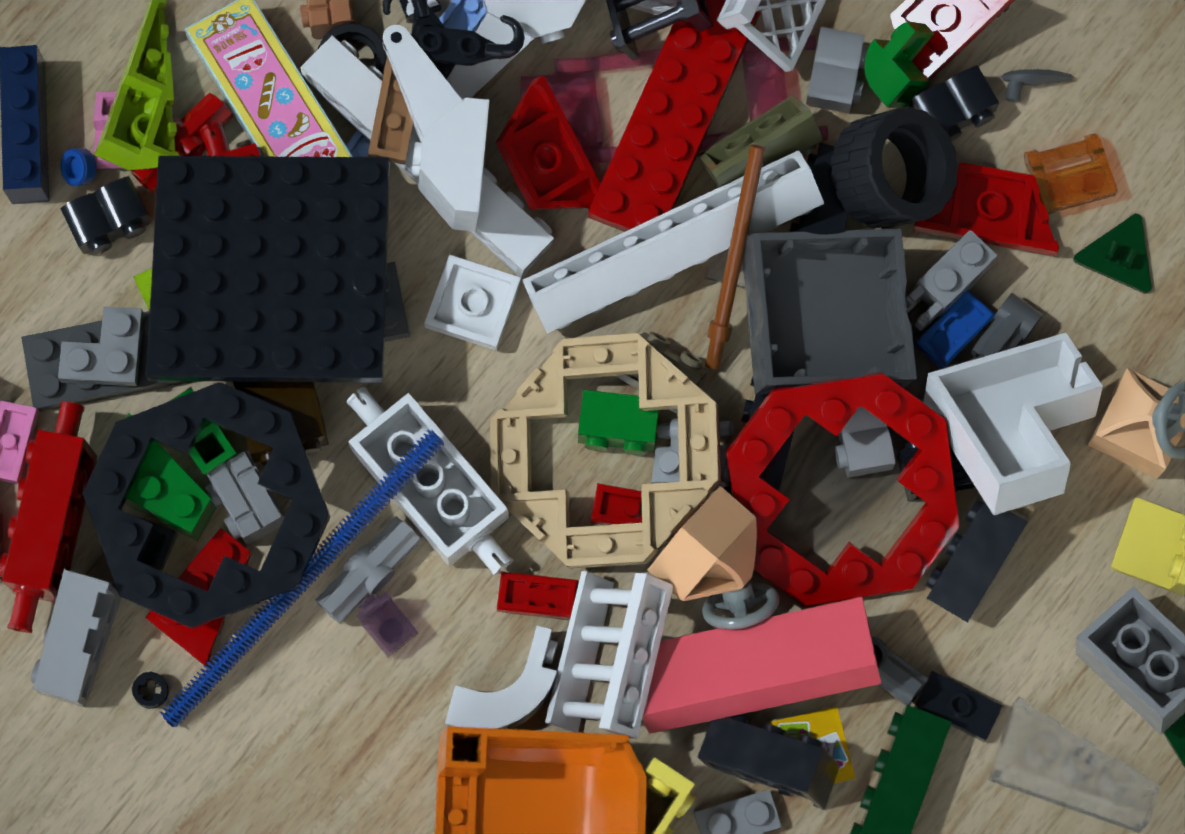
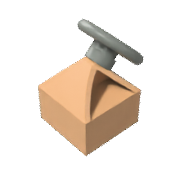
M1127 368L1119 378L1088 446L1157 479L1166 470L1171 458H1185V445L1177 447L1183 432H1185V381L1168 388Z
M721 486L680 528L647 569L654 577L674 585L672 592L682 601L710 596L704 603L702 609L703 617L707 623L719 629L734 630L756 625L771 616L779 604V595L775 588L763 582L750 580L753 575L756 554V517ZM768 599L761 609L747 615V612L752 609L753 605ZM714 609L730 610L734 614V618L720 617L714 613Z

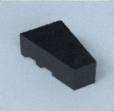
M976 499L965 517V520L971 524L963 536L958 533L955 534L945 551L946 554L951 556L944 569L936 566L925 584L927 588L931 589L927 599L968 623L1027 525L1029 516L1017 509L993 515L985 501L982 503Z
M740 714L711 720L697 757L707 767L753 784L757 782L779 789L778 793L790 797V794L809 799L814 803V807L825 810L840 765L822 748L823 743L806 735H800L799 740L785 736L786 731L784 729L764 723L763 728L749 725L750 719Z

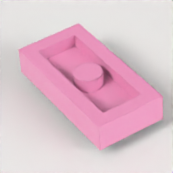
M0 400V481L19 484L26 464L27 447L33 438L39 416L37 408Z

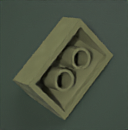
M791 95L698 154V157L717 188L744 176L750 145H759L766 148L762 167L798 150L803 157L807 156L816 149V143L823 140V137L810 109L794 95Z

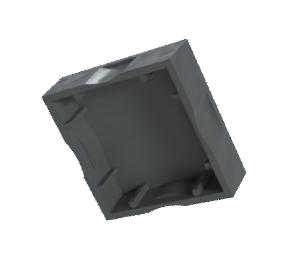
M902 229L848 230L829 235L809 232L752 233L746 239L743 269L755 395L769 394L772 389L797 387L809 385L813 382L860 377L877 372H883L903 388L917 379L912 327L905 304L907 278Z

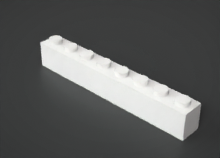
M331 36L301 66V75L316 92L364 136L371 140L383 74L374 66L370 65L367 68L358 60V52L347 41L343 40L340 43ZM413 124L406 164H395L419 184V177L412 176L415 142L421 143ZM483 167L475 232H469L522 279L552 247L554 240L550 235L552 230L541 218H531L523 210L525 206L515 194L510 191L505 194L495 185L497 182L496 178Z
M799 150L761 168L747 238L752 233L772 231L780 224L797 216L806 215L814 208L824 204L811 169ZM744 176L523 279L522 281L547 334L556 329H563L573 321L590 313L599 312L607 305L624 297L636 295L641 289L656 282L668 280L676 273L695 264L704 263L710 257L729 249Z

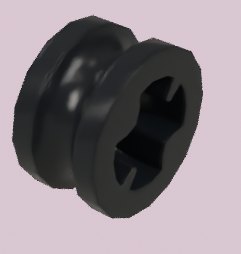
M145 672L139 675L133 682V697L143 708H158L166 701L169 693L168 685L158 673ZM154 680L156 681V687L161 686V693L154 694L151 701L144 700L146 696L144 693L140 695V688L147 687L148 681Z

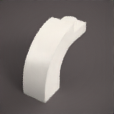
M536 626L525 669L511 686L497 692L488 693L455 685L445 721L446 727L513 729L536 714L549 698L557 675V671L544 668L545 663L552 665L558 642L551 640L552 629Z

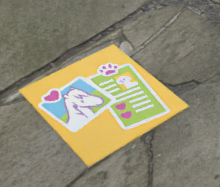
M838 706L766 722L767 724L784 729L786 731L785 736L799 740L800 735H806L823 743L822 748L840 765L834 784L856 779Z

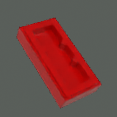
M501 571L496 610L502 613L570 620L579 580Z

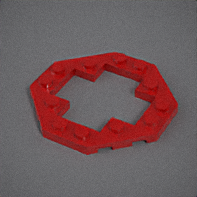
M883 372L847 379L839 378L813 382L809 385L797 387L788 386L772 389L726 450L732 497L756 517V554L753 570L803 606L913 589L960 527L946 419ZM862 406L919 448L896 480L926 503L880 563L851 542H848L825 572L767 530L790 499L761 478L760 474L805 414L837 437L857 409Z

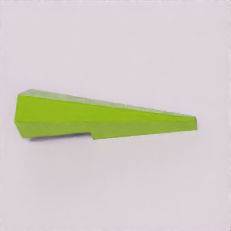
M150 0L94 153L95 156L127 170L158 168V156H179V153L175 152L174 137L177 128L176 123L173 122L172 115L174 90L171 53L167 51L169 27L165 24L164 8L167 4L166 0Z

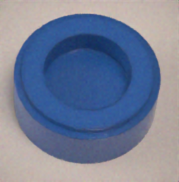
M86 148L67 150L63 154L60 164L62 176L71 186L88 185L95 178L96 161L93 154Z

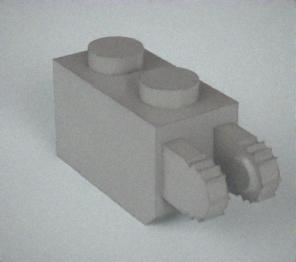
M971 230L917 282L915 290L905 299L907 313L921 299L930 307L917 319L914 325L920 331L925 329L938 315L941 317L966 290L969 291L992 269L998 255Z

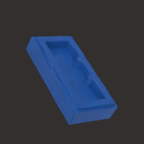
M966 290L916 341L915 346L937 367L944 369L992 321L995 314L970 291Z

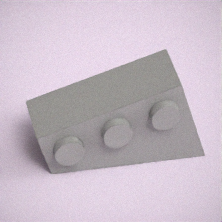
M64 569L51 621L45 633L41 659H38L35 663L31 675V682L34 683L33 689L40 695L85 707L122 598L109 582Z

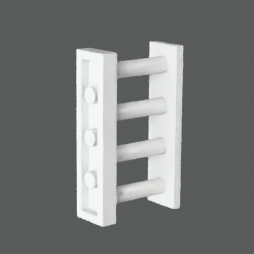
M582 571L545 723L578 733L582 718L600 720L599 728L618 735H628L632 739H638L674 585L649 574L635 573L632 589H613V582L587 571ZM609 604L628 605L623 627L604 626ZM600 642L619 643L614 666L595 664ZM591 680L610 681L605 704L585 703Z

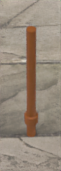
M750 145L715 319L711 320L707 337L710 338L705 366L710 369H720L725 342H728L731 336L732 324L729 322L766 149L759 145Z

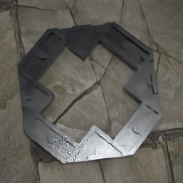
M217 382L117 421L83 491V496L119 596L192 629L209 624V622L223 616L232 615L260 604L269 598L298 589L331 517L293 415L282 408L222 382ZM205 420L272 448L273 451L257 484L292 500L261 570L258 571L224 556L208 592L140 562L156 526L122 511L153 441L156 440L190 455Z

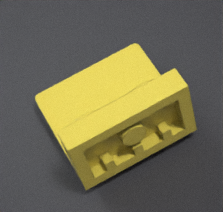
M1135 498L1131 504L1110 566L1111 569L1184 596L1185 515L1146 500Z
M654 757L644 769L647 776L646 789L662 799L668 795L673 797L650 834H673L674 830L668 826L674 816L679 819L681 816L683 817L693 803L696 796L691 794L690 791L695 784Z

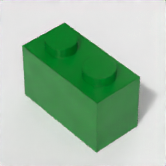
M583 390L578 443L585 444L586 449L593 451H607L608 447L623 448V452L630 455H645L646 451L654 452L658 410L642 411L639 408V396Z

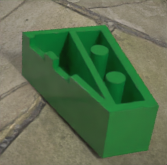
M154 440L125 504L198 542L217 508L211 498Z

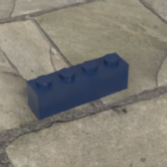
M37 45L0 47L3 191L11 204L49 202L45 60Z

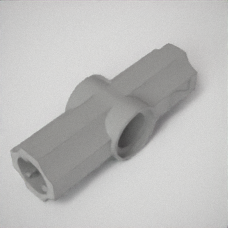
M396 516L368 546L366 544L363 545L348 559L343 566V572L319 595L316 602L331 618L341 625L369 595H375L386 585L394 574V568L417 547L421 538L410 526Z

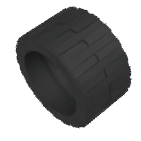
M914 107L896 108L857 119L840 133V137L836 140L833 147L834 152L833 156H831L830 164L832 166L831 179L832 183H834L838 200L840 199L843 208L848 214L850 213L856 221L864 223L868 227H881L885 229L930 219L933 215L939 214L944 210V206L950 202L953 196L952 193L956 188L958 162L956 161V150L954 145H952L950 135L935 117L930 116L928 112L922 109L917 110ZM886 139L890 140L897 147L905 163L906 187L901 198L891 189L883 172L882 152Z

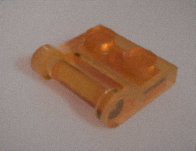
M1097 133L1084 136V140L1038 152L1034 149L1024 152V162L1030 175H1035L1040 189L1039 197L1045 205L1048 214L1110 198L1118 193L1104 148ZM1086 154L1092 160L1046 173L1043 167Z

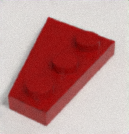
M220 528L178 579L208 592L224 556L248 565L252 554L246 547ZM150 611L145 617L182 649L206 666L211 658V652L217 636L220 635L225 623V616L209 622V624L192 629L153 611Z

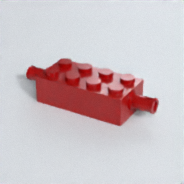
M60 402L55 432L38 429L36 439L30 440L27 447L26 462L30 463L27 477H22L18 485L17 500L21 502L18 515L11 517L8 527V538L12 539L9 552L4 553L0 560L2 582L16 595L10 621L7 625L8 629L32 633L38 601L56 602L64 569L68 571L71 569L86 505L83 491L94 470L97 458L96 453L83 437H77L82 414L85 410L84 406L77 403Z

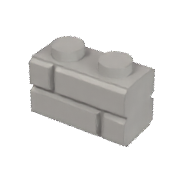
M247 451L229 459L228 462L222 463L206 473L211 484L205 488L215 506L224 504L230 516L225 518L224 522L234 539L242 536L246 545H250L265 537L266 534L280 528L285 516L270 490L257 484L261 474Z

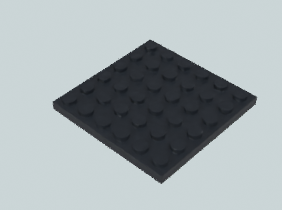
M158 156L146 372L148 381L383 383L390 180L389 157Z

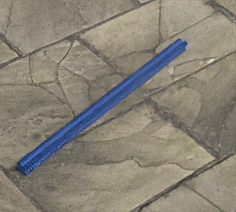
M427 430L429 435L424 433L425 438L420 437L422 442L417 440L419 446L414 444L415 449L410 448L412 453L407 451L409 456L403 455L405 460L400 458L402 464L396 462L399 467L394 465L395 471L390 469L392 474L387 472L388 478L383 476L385 481L379 480L382 485L377 483L378 489L373 487L375 492L370 490L371 496L366 494L368 499L363 497L365 503L359 501L361 506L356 505L358 510L353 508L355 513L349 512L351 517L346 515L348 520L342 519L345 524L339 523L341 528L336 526L338 531L332 530L334 535L329 533L331 538L325 537L328 542L322 540L324 546L319 544L321 549L316 548L318 552H314V556L309 563L299 588L283 595H277L274 599L269 598L270 603L265 601L267 606L262 604L261 606L264 609L258 608L260 613L255 611L256 617L251 615L254 620L248 619L250 624L245 622L244 624L247 627L241 626L243 631L238 629L239 635L234 633L237 638L231 636L233 642L228 640L230 645L224 644L226 649L221 647L223 652L217 651L219 656L214 654L216 660L211 658L213 663L207 662L210 666L204 665L206 670L200 669L203 672L202 674L197 672L200 677L194 676L196 681L191 679L190 681L193 684L187 683L189 688L184 686L185 692L180 690L182 696L177 693L176 695L179 699L174 697L173 699L176 702L170 701L172 706L167 704L166 706L169 709L163 708L165 713L160 711V714L171 727H178L177 723L180 724L181 719L184 720V716L187 717L188 712L191 713V709H195L194 705L198 706L201 698L204 699L205 695H208V691H212L211 687L215 688L218 680L221 681V677H225V673L228 674V669L232 670L231 666L235 667V662L238 663V659L241 660L242 655L245 656V652H249L248 648L252 649L255 641L258 642L259 638H262V634H266L265 630L269 631V627L272 628V623L275 624V620H279V616L282 617V613H286L285 609L289 610V605L292 606V602L295 603L296 598L299 599V595H303L302 591L306 592V587L309 589V584L312 585V581H316V577L319 578V574H323L322 570L326 571V566L329 567V563H333V559L336 560V556H340L339 552L343 553V548L346 549V545L349 546L350 541L353 542V538L356 539V535H360L359 531H364L363 527L366 528V524H370L369 520L373 521V517H377L376 513L380 514V509L383 510V506H387V502L390 503V499H394L393 495L397 496V491L400 492V488L403 489V485H407V481L410 482L411 477L414 478L413 474L417 475L416 470L420 471V467H424L423 463L427 464V460H431L430 456L434 457L433 452L437 453V449H441L440 445L444 446V441L433 430Z

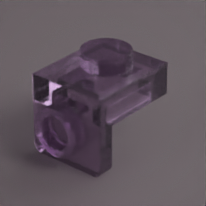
M388 592L381 596L375 593L359 606L361 612L356 616L358 622L387 658L418 634V631L393 602Z

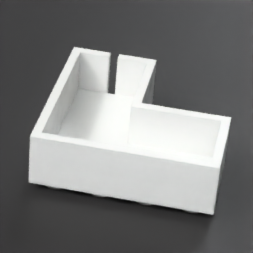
M1067 333L928 373L923 403L946 419L949 446L993 515L1064 494L1071 462L1050 431L1096 417L1103 385L1087 362L1081 363L1082 355Z

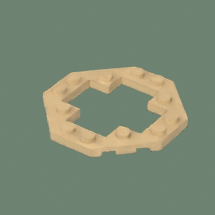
M638 333L562 339L552 350L553 354L539 369L536 368L516 390L517 394L503 409L500 407L490 418L491 490L521 524L571 569L647 564L721 483L719 405ZM639 374V408L642 411L678 409L680 482L641 484L642 523L570 527L569 492L566 489L532 492L531 420L568 417V379Z

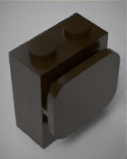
M233 382L235 389L290 412L294 417L307 455L316 454L322 450V446L329 445L314 382ZM246 437L253 462H261V465H266L273 449Z

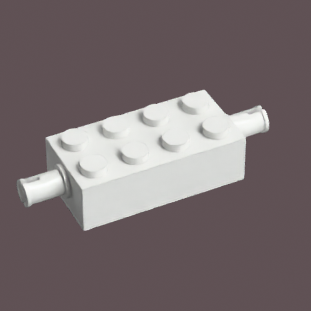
M366 387L358 389V397L365 405L361 403L354 393L348 398L346 403L352 407L367 427L348 441L352 453L373 478L382 485L379 480L385 481L383 476L388 478L386 473L392 474L390 469L395 471L394 465L399 467L396 462L402 464L400 458L405 460L403 455L409 456L407 451L412 453L410 448L415 449L414 444L419 446L417 440L422 442L420 437L425 438L423 434L429 435L427 430H433L444 441V446L440 445L441 449H437V453L433 452L434 457L430 456L431 460H427V464L423 463L424 467H420V471L416 470L417 475L413 474L414 478L411 477V481H407V485L404 484V488H400V492L397 491V496L393 495L394 499L392 500L449 567L467 552L474 551L489 568L493 576L500 574L502 567L494 557L505 569L513 562V559L506 554L491 535L495 529L509 519L508 508L409 393L388 410L384 411Z

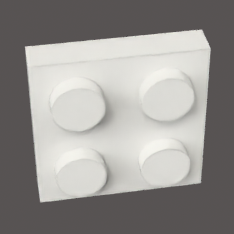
M449 255L424 323L425 328L497 351L521 284V277Z

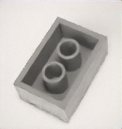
M1132 587L1076 637V655L1161 735L1185 713V634L1137 589Z

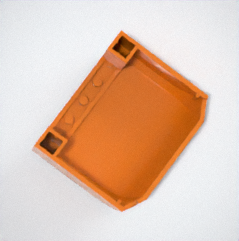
M447 726L439 737L434 834H645L647 776L641 763L638 762L628 735Z

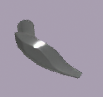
M1024 69L1006 72L1001 76L1003 81L1008 82L1005 100L1020 102L1023 85L1038 86L1043 83L1064 82L1072 80V75L1044 69Z

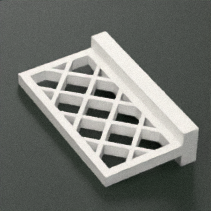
M726 0L717 21L726 29L736 27L785 72L794 69L826 0H779L780 3L770 4L769 0ZM794 5L801 6L803 22L799 27H795L791 8ZM781 8L785 29H775L771 9ZM761 11L765 33H760L750 24L755 12ZM777 35H787L789 45L787 55L780 51Z

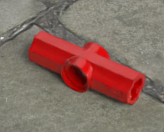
M209 92L182 119H173L177 128L174 137L175 152H178L179 156H201L206 147L200 135V128L208 124L213 137L215 132L211 122H222L223 126H225L233 118L230 110L217 96ZM158 168L130 170L131 174L145 189L152 194L156 192Z

